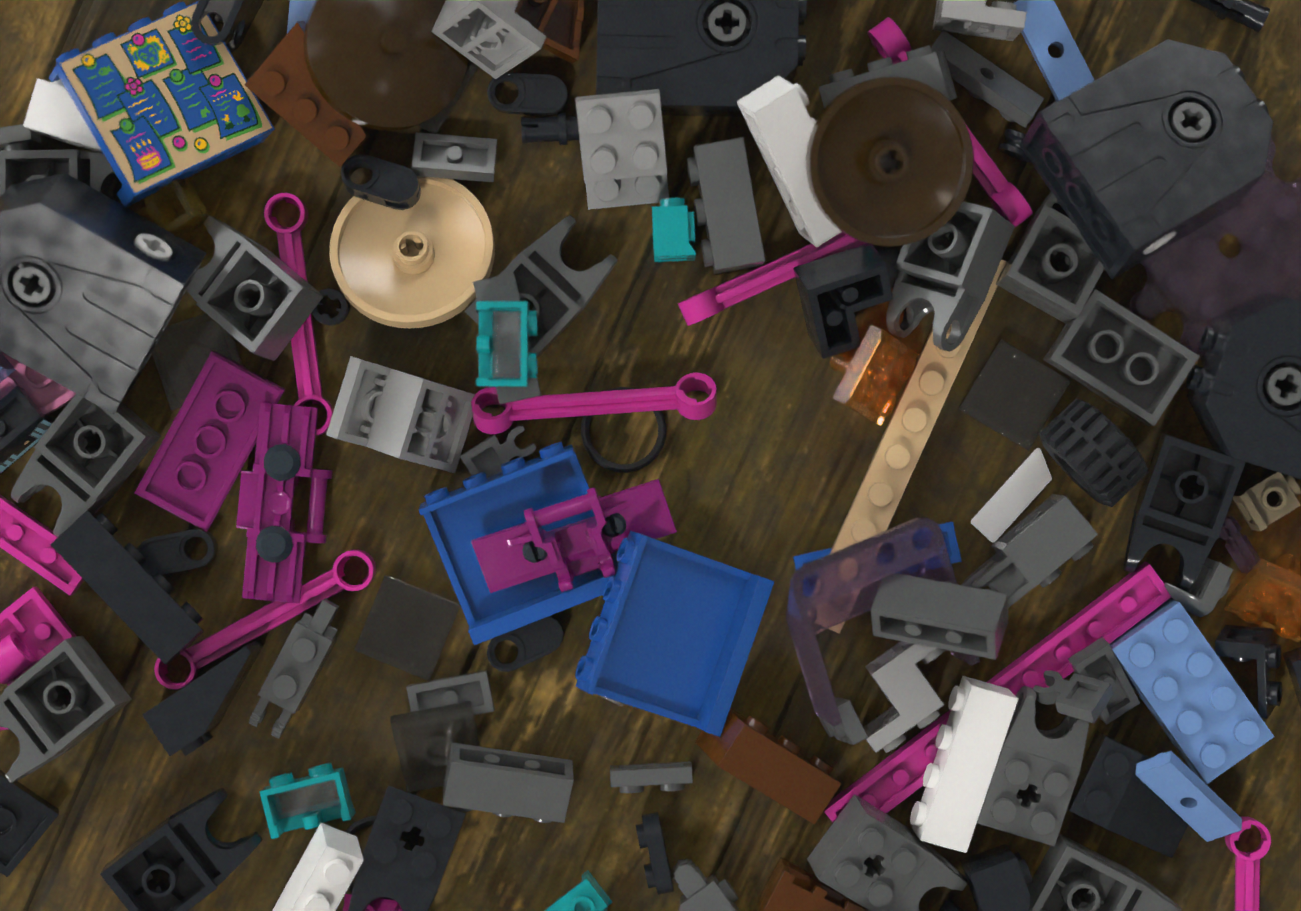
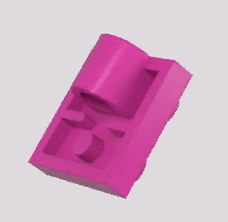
M37 586L32 587L0 613L1 684L9 686L62 641L76 637V634Z

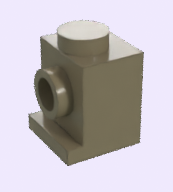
M1271 470L1236 491L1233 501L1250 529L1263 531L1268 525L1301 506L1296 498L1301 494V490L1292 476L1286 474L1283 476L1282 473ZM1271 491H1275L1279 497V501L1275 506H1270L1267 503V495Z

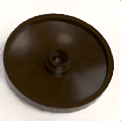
M316 0L305 26L304 55L311 79L321 96L345 118L356 124L376 130L394 131L418 126L440 113L452 101L460 89L468 64V58L431 32L445 0Z
M881 77L869 79L844 90L820 114L813 127L807 146V179L819 209L841 232L854 239L873 245H907L937 232L954 216L961 206L972 178V142L967 126L958 110L936 89L909 78Z

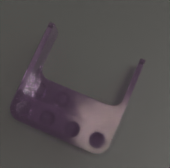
M923 517L914 518L798 568L791 578L786 609L788 628L815 713L833 726L841 724L842 720L815 635L870 611L882 578L893 573L908 574L918 578L950 582L957 585L942 531L939 525L931 519ZM950 651L954 657L971 666L980 662L979 657L976 655Z

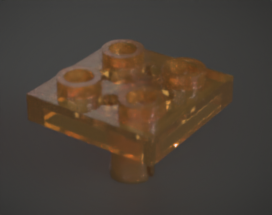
M871 325L856 353L849 350L837 354L843 357L846 362L831 356L830 368L845 374L833 399L867 420L881 426L885 418L893 411L896 397L904 382L912 375L915 361L919 354L886 331Z
M1291 554L1279 555L1276 559V565L1261 558L1227 596L1224 610L1237 615L1244 621L1253 622L1265 628L1275 629L1276 634L1283 638L1299 642L1301 640V559L1296 557L1293 567H1290L1293 558Z

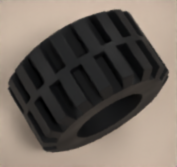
M1080 399L1073 400L1039 433L1044 448L1055 462L1079 487L1100 504L1113 507L1148 474L1145 460L1132 442L1097 408Z

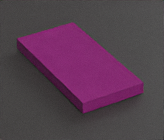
M212 350L137 487L135 494L207 532L257 442L260 402L278 404L285 389Z

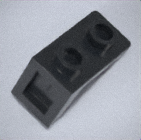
M1225 625L1215 640L1217 656L1229 657L1237 662L1257 659L1259 715L1261 718L1268 719L1275 706H1280L1283 696L1282 682L1276 681V668H1279L1281 662L1280 644H1275V629Z

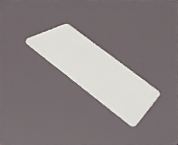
M1036 448L971 520V524L991 542H996L1052 480L1040 448Z

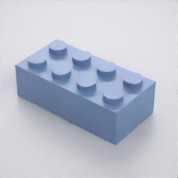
M1172 599L1167 600L1109 644L1132 687L1187 765L1204 783L1208 784L1274 738L1272 732L1180 602Z

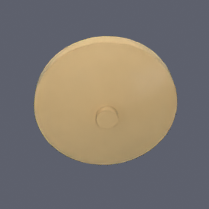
M417 176L421 188V196L418 202L409 209L396 210L355 196L343 207L331 234V267L340 290L346 299L366 317L391 327L422 328L442 323L456 316L476 299L473 282L488 279L492 271L495 256L494 236L488 215L479 200L466 187L453 179Z

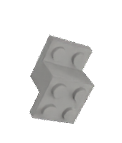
M445 0L431 31L495 79L539 51L546 39V36L534 28L530 22L514 12L519 0Z
M937 0L932 30H944L951 33L1013 41L1025 27L1027 12L1017 11V5L1009 2L995 1L989 7L985 6L986 0Z
M659 89L576 97L588 210L660 203V199L669 198Z
M351 356L326 435L365 446L399 459L455 473L473 417L471 401L475 394Z
M900 641L865 666L892 704L891 708L863 727L868 737L866 740L875 753L882 748L885 752L893 750L906 739L903 733L916 724L919 728H923L940 715L937 709L944 704L918 669L916 663L922 660L924 664H927L941 655L945 649Z

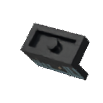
M16 386L0 400V474L35 446L55 421L54 418L43 414L26 391L19 386Z

